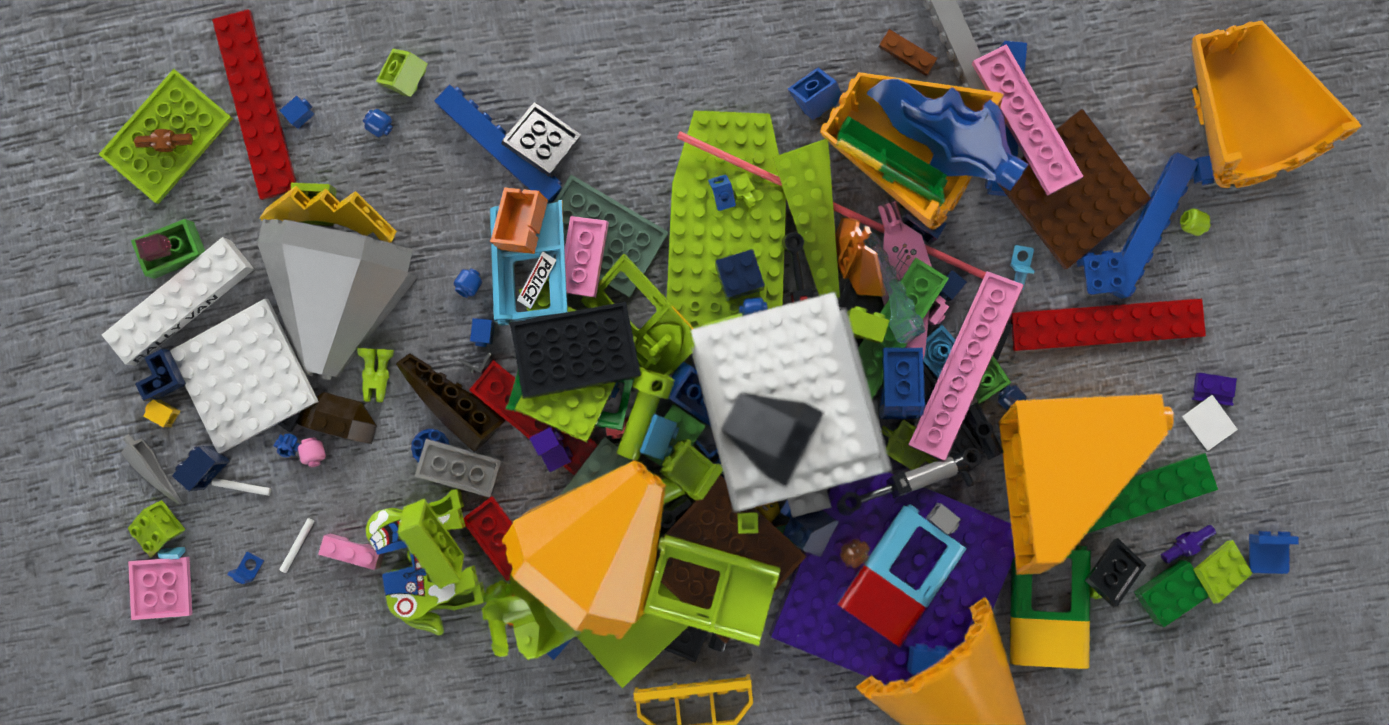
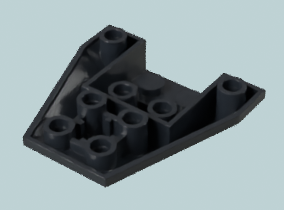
M740 393L721 431L767 478L787 487L824 412L805 402Z

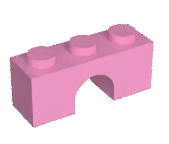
M334 534L323 536L319 555L372 570L381 567L384 553L377 555L372 545L350 542L348 538Z

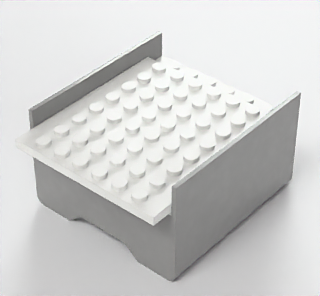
M835 293L691 330L696 347L692 348L693 359L734 512L787 498L792 517L831 507L826 490L827 487L891 471L846 308L841 311L839 310ZM740 393L805 402L824 412L787 487L767 478L721 431Z

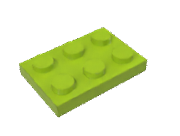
M1233 540L1226 541L1193 569L1213 604L1220 603L1253 574Z

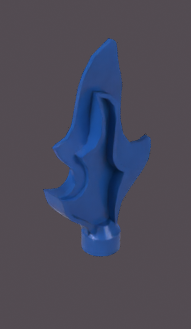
M884 79L867 91L868 96L881 105L892 125L900 133L929 147L934 154L930 165L947 176L967 175L996 181L999 185L1011 191L1028 166L1026 162L1011 154L1006 141L1004 116L1000 107L991 100L984 105L982 110L974 112L964 105L959 92L953 87L944 96L931 99L925 97L900 79Z

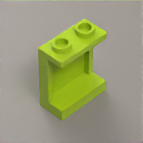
M689 439L680 440L674 446L672 455L663 461V467L660 472L694 500H703L723 471L722 466L709 461L690 445L691 441Z

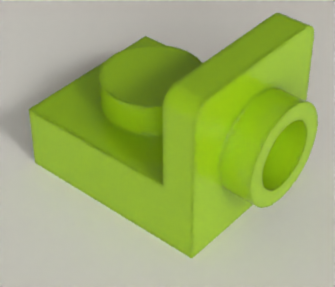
M645 334L635 345V349L648 360L644 365L645 368H648L650 364L655 365L661 359L659 355L661 351L655 356L649 354V350L657 342L648 334Z

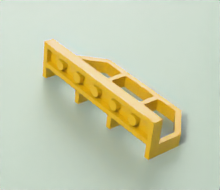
M747 674L746 677L720 680L708 679V681L686 684L673 683V685L652 688L639 689V687H635L633 695L634 702L636 701L637 717L647 725H657L641 712V704L649 703L652 699L668 701L670 697H674L677 725H682L679 699H687L690 695L697 694L698 697L710 696L712 722L689 725H737L753 705L750 674ZM729 690H736V692L748 691L749 700L734 719L716 721L713 692L722 695L729 693Z

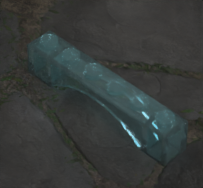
M871 232V235L863 242L867 247L877 252L883 283L887 289L891 304L889 326L899 343H908L926 331L923 327L924 322L915 312L913 301L907 297L905 286L898 280L896 269L890 265L888 254L879 244V237L874 232Z

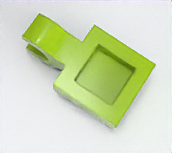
M746 172L730 180L736 198L740 199L743 197L748 208L755 206L756 200L752 195L755 188Z

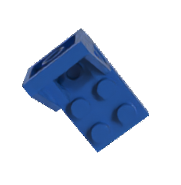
M883 348V389L880 394L879 419H918L924 415L925 407L923 348Z

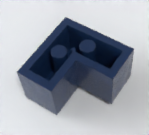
M160 349L144 357L152 375L135 383L143 401L159 399L185 386L186 383L170 350Z

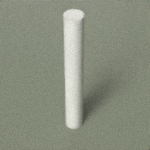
M217 478L212 480V486L267 496L271 494V488Z
M307 518L281 565L280 571L287 573L313 526L314 520Z

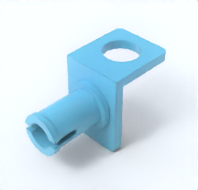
M1015 245L1010 266L1016 271L1014 281L1025 285L1027 273L1034 274V270L1030 267L1034 252L1032 247ZM1020 251H1026L1028 253L1027 259L1019 261L1017 254Z

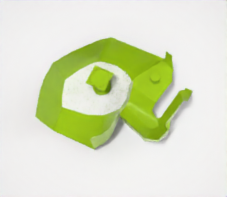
M512 573L510 575V584L515 596L489 600L482 608L483 620H488L493 641L491 647L495 656H508L509 649L505 629L507 623H513L518 651L527 660L539 658L581 633V631L573 629L513 578Z

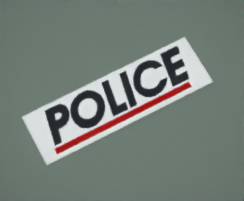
M542 251L517 301L530 309L532 308L556 262L555 258Z

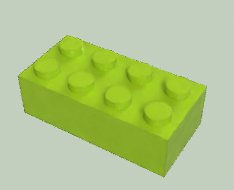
M423 499L403 507L398 536L407 544L410 553L418 559L421 568L425 569L429 574L430 580L435 582L439 589L460 581L464 553L427 501Z

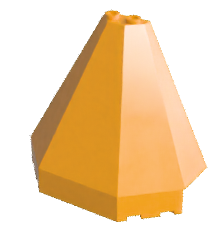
M634 460L530 509L513 521L512 526L502 539L503 544L507 546L506 556L508 562L513 567L511 572L513 578L577 631L588 629L593 634L602 636L613 634L617 639H622L632 624L636 623L644 614L654 578L666 485L658 476L650 473L642 463Z

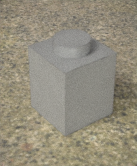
M937 503L926 517L934 526L948 535L958 528V522L960 521L959 517L940 503Z

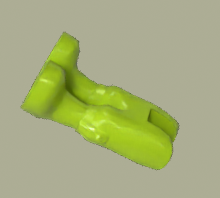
M357 348L358 355L364 358L365 368L362 372L363 399L365 402H370L373 388H376V401L381 403L384 401L387 381L389 380L388 363L394 356V350ZM376 354H377V357H378V369H377V371L375 372V368H374V367H375V359H376Z

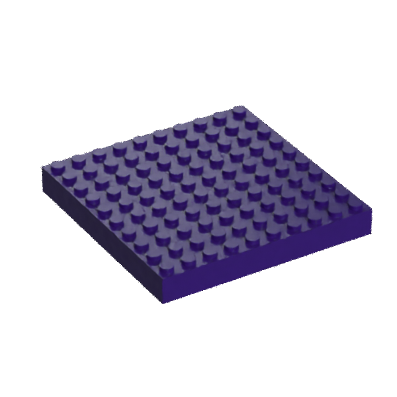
M889 472L827 488L831 507L822 510L839 522L821 557L802 550V553L807 557L794 570L769 631V635L773 639L866 677L872 675L876 680L882 681L885 685L904 680L906 683L916 676V674H911L907 670L909 646L916 647V644L928 645V648L935 649V646L947 647V650L953 651L966 641L964 637L970 626L975 624L969 607L986 597L993 610L1015 555L1011 523L925 487L893 499L891 493L861 503L860 508L849 516L839 513L836 506L839 498L847 492H855L860 496L887 486L886 480L893 476ZM846 500V505L852 508V503ZM937 503H940L960 518L958 528L953 533L950 532L948 536L964 546L966 551L900 648L847 612L837 603L904 505L906 507L909 504L919 510L918 515L927 520L926 517ZM918 526L889 568V572L914 590H918L946 550L947 545L923 527ZM848 548L853 551L854 555L848 554Z

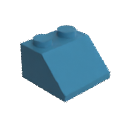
M654 414L640 452L664 460L665 456L668 457L673 447L669 445L672 438L676 439L679 428L676 427L677 423Z

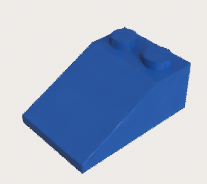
M683 362L671 377L675 379L669 399L711 427L697 371L692 366Z

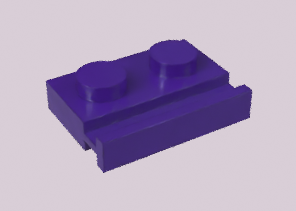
M1198 372L1195 376L1194 397L1192 400L1203 402L1213 395L1219 404L1233 406L1237 378Z

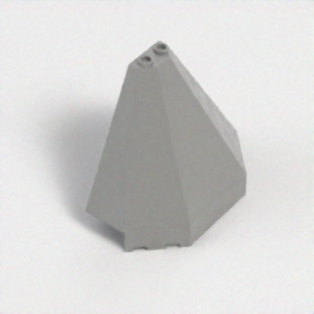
M263 219L257 244L289 342L305 375L313 376V373L320 374L319 378L331 380L332 376L339 377L356 356L357 348L364 346L418 278L408 272L413 249L374 240L364 235L289 220Z

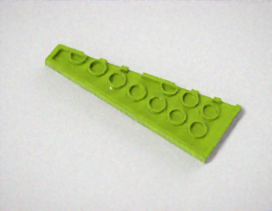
M823 139L773 157L797 232L804 239L803 250L818 295L823 296L835 293L836 298H839L829 142L827 139Z

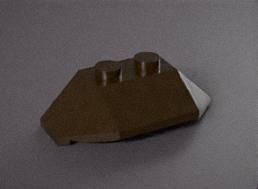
M323 392L317 396L318 402L302 410L300 413L302 416L298 425L349 440L369 444L373 442L377 424L360 401Z

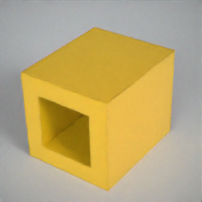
M153 399L146 405V412L143 416L161 427H172L180 410L162 400Z

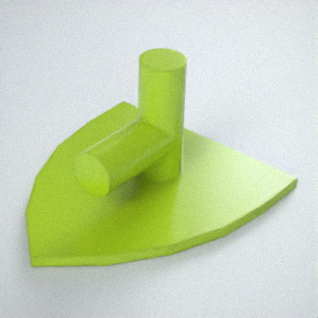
M674 324L654 326L646 333L657 342L649 350V354L655 356L661 351L660 355L671 364L680 353L682 347L681 326Z

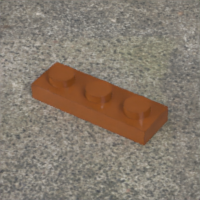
M890 29L878 46L927 76L937 60L932 54Z

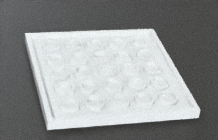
M269 299L259 301L170 350L186 383L187 391L218 453H223L318 402Z

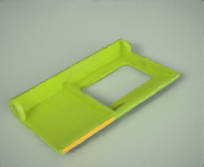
M623 254L599 281L596 298L582 296L581 302L587 308L614 304L605 294V289L620 272H623L657 310L641 329L636 328L630 321L632 334L637 337L635 345L654 326L660 324L681 326L682 347L676 359L669 364L661 356V359L655 365L650 364L647 368L670 376L693 353L692 348H696L691 332L694 328L627 255ZM636 350L638 363L641 367L645 368L644 365L648 360Z

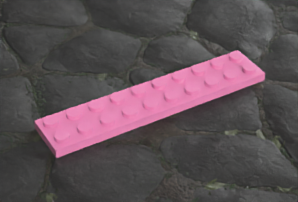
M988 271L986 272L924 409V415L921 416L910 440V447L946 461L980 386L981 379L988 368L1022 292L1023 284Z

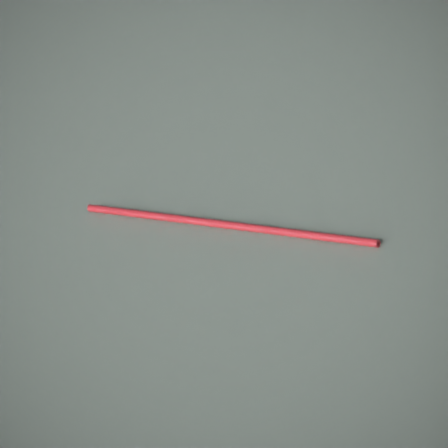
M681 131L679 132L677 139L782 187L778 176ZM833 202L834 211L849 218L860 220V223L884 234L885 229L882 224ZM925 244L929 255L981 279L984 278L986 272Z

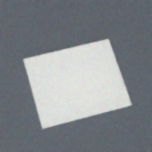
M1213 395L1182 416L1207 451L1238 430Z

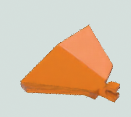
M842 217L835 237L838 256L837 264L843 278H849L858 295L885 296L886 293L877 252L867 247L863 242L871 235L869 227H864V230L861 232L859 229L860 220Z

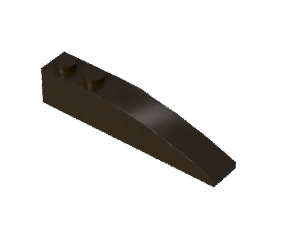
M411 353L396 363L408 383L433 414L473 452L483 446L506 421L476 395L463 389V385L458 382L455 384L448 380L445 374L435 372L429 364Z

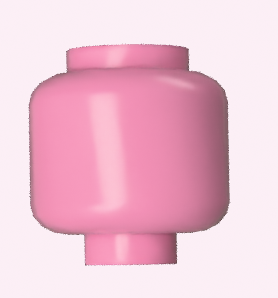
M317 438L304 439L298 446V453L302 464L316 467L321 465L320 462L326 458L323 442L317 440Z

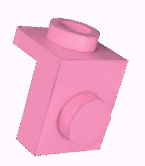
M939 295L933 303L935 305L934 309L929 314V325L940 324L945 318L944 313L949 308L945 304L946 300Z

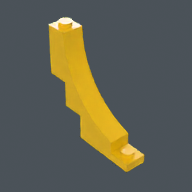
M295 186L269 205L260 217L262 221L263 219L294 222L323 221L334 223L354 230L364 236H368L373 232L379 240L389 243L393 241L397 232L356 191L339 202L326 188L312 199H309Z

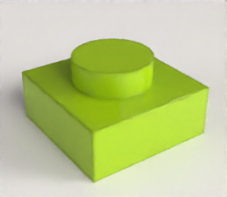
M738 513V534L758 533V513Z

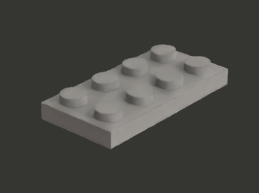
M426 438L415 477L490 497L501 460Z

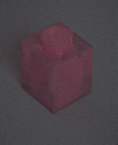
M156 233L135 240L140 259L152 261L171 255V243L164 235Z

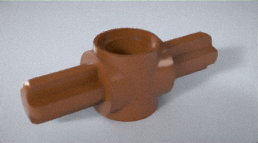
M156 129L151 133V136H136L134 143L137 148L153 147L155 151L171 152L176 146L192 145L193 137L190 133L175 134L172 130Z

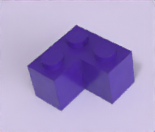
M549 427L529 438L538 456L541 455L549 472H553L572 462L571 457H573L569 446H564L562 442L564 436L560 430Z

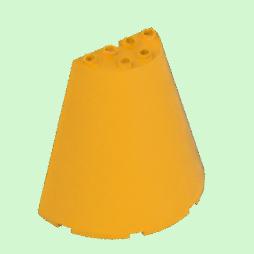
M1262 20L1257 22L1251 21L1240 26L1234 25L1226 31L1217 29L1211 33H1201L1193 37L1191 50L1213 177L1218 186L1230 188V184H1234L1236 188H1241L1273 179L1283 169L1290 172L1334 148L1333 142L1346 140L1362 127L1359 121Z
M858 72L855 79L852 78L850 80L846 93L841 95L839 99L840 106L832 109L828 122L822 125L820 134L925 226L933 230L937 229L947 219L948 211L954 210L973 176H947L948 182L943 189L945 202L939 207V203L933 200L931 202L896 181L893 184L882 178L883 173L837 147L838 131L846 117L849 116L930 164L934 154L929 147L900 133L892 125L881 105L868 96V90L884 79H900L925 97L936 99L944 96L953 87L959 92L964 105L974 112L982 110L989 100L1001 107L1003 94ZM886 164L890 168L894 169L895 171L899 172L900 174L904 175L905 177L909 178L915 183L921 185L920 183L916 182L915 180L911 179L910 177L906 176L905 174Z
M986 597L969 607L975 624L970 626L965 635L966 641L940 662L919 673L906 683L904 680L890 682L886 686L882 681L876 680L871 675L856 686L864 697L901 725H1026L991 604Z

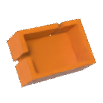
M504 188L490 242L500 250L535 254L538 242L536 234H540L548 199L539 191L523 189L522 192L520 189Z

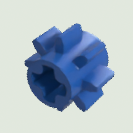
M287 433L279 435L274 447L277 448V453L280 456L290 457L291 455L295 456L300 444L297 443L298 439L295 435Z

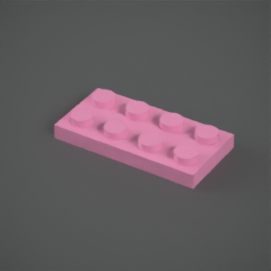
M570 216L565 244L567 294L596 298L609 225L608 221Z

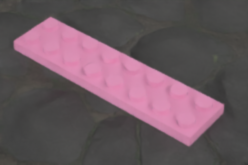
M1007 44L974 60L972 66L986 90L1003 94L1000 110L1004 116V121L1047 196L1083 177L1081 171Z

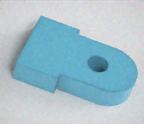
M185 547L165 548L157 553L160 559H179L186 550Z

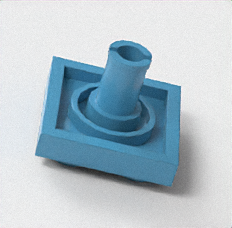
M940 325L927 337L925 356L923 358V363L937 379L956 341L943 325Z

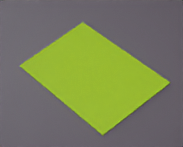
M660 583L658 590L660 596L680 601L668 588ZM644 613L636 623L632 624L622 639H617L613 634H608L607 636L593 634L588 629H584L576 637L620 687L623 688L676 639L688 625Z

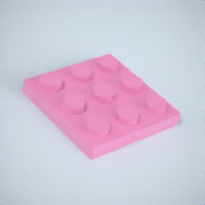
M189 557L128 562L131 620L192 615Z

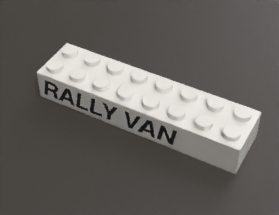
M222 237L110 327L102 336L125 365L136 366L145 359L144 357L150 355L255 269L231 240Z

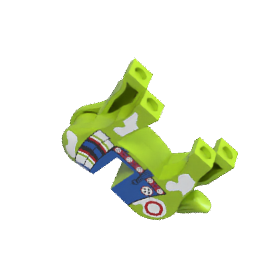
M461 489L451 490L441 500L429 503L447 530L465 527L461 510L465 507ZM387 508L379 510L369 518L366 525V536L377 555L408 547L404 540H401L398 536L402 509ZM407 551V557L409 562H412V565L392 569L382 574L387 606L391 613L415 629L429 631L436 635L444 633L443 622L440 615L430 611L436 609L458 610L487 601L483 582L478 581L475 565L463 570L460 581L440 589L435 582L430 580L429 574L425 569L421 568L418 559L410 551Z

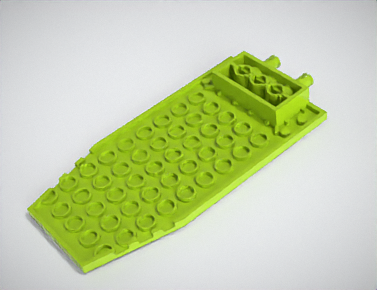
M694 110L687 135L779 177L773 157L779 155L770 114ZM685 142L672 182L667 300L694 329L704 327V324L739 314V306L743 305L746 298H762L764 302H767L768 310L783 306L784 248L782 240L785 236L786 196L783 187ZM746 172L755 188L752 195L756 200V205L748 208L744 198L737 199L734 194L736 206L718 211L713 190L708 180L722 175H727L728 179L732 180ZM753 249L765 285L764 290L726 301L715 267V260Z

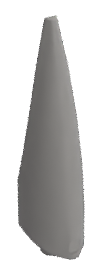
M129 434L123 437L127 446L122 450L121 454L128 463L166 497L179 505L182 504L181 499L167 479L153 451L142 438L134 441Z

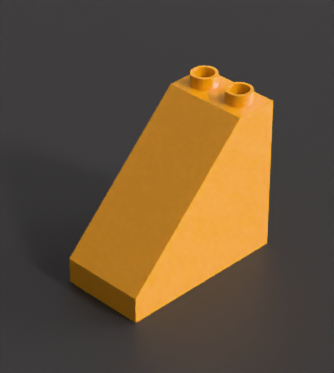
M1162 394L1016 401L999 420L1017 575L1041 574L1061 563L1167 436L1168 431L1172 430L1174 424L1173 412L1169 406L1164 407Z

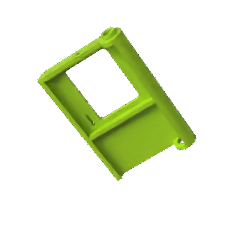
M665 535V539L660 538L658 549L661 550L644 613L759 646L774 588L779 578L780 568ZM669 557L720 572V578L710 609H704L658 594L665 565Z

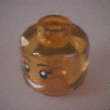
M854 538L841 547L839 555L847 567L857 568L868 561L870 548L865 541L861 542Z

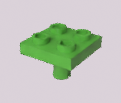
M992 356L975 397L978 404L1011 384V381L994 356Z

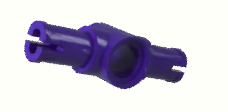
M1207 525L1197 532L1189 531L1179 535L1175 539L1176 543H1174V546L1160 554L1162 560L1169 564L1180 556L1189 557L1201 551L1200 546L1203 545V542L1217 534L1216 530L1212 525Z

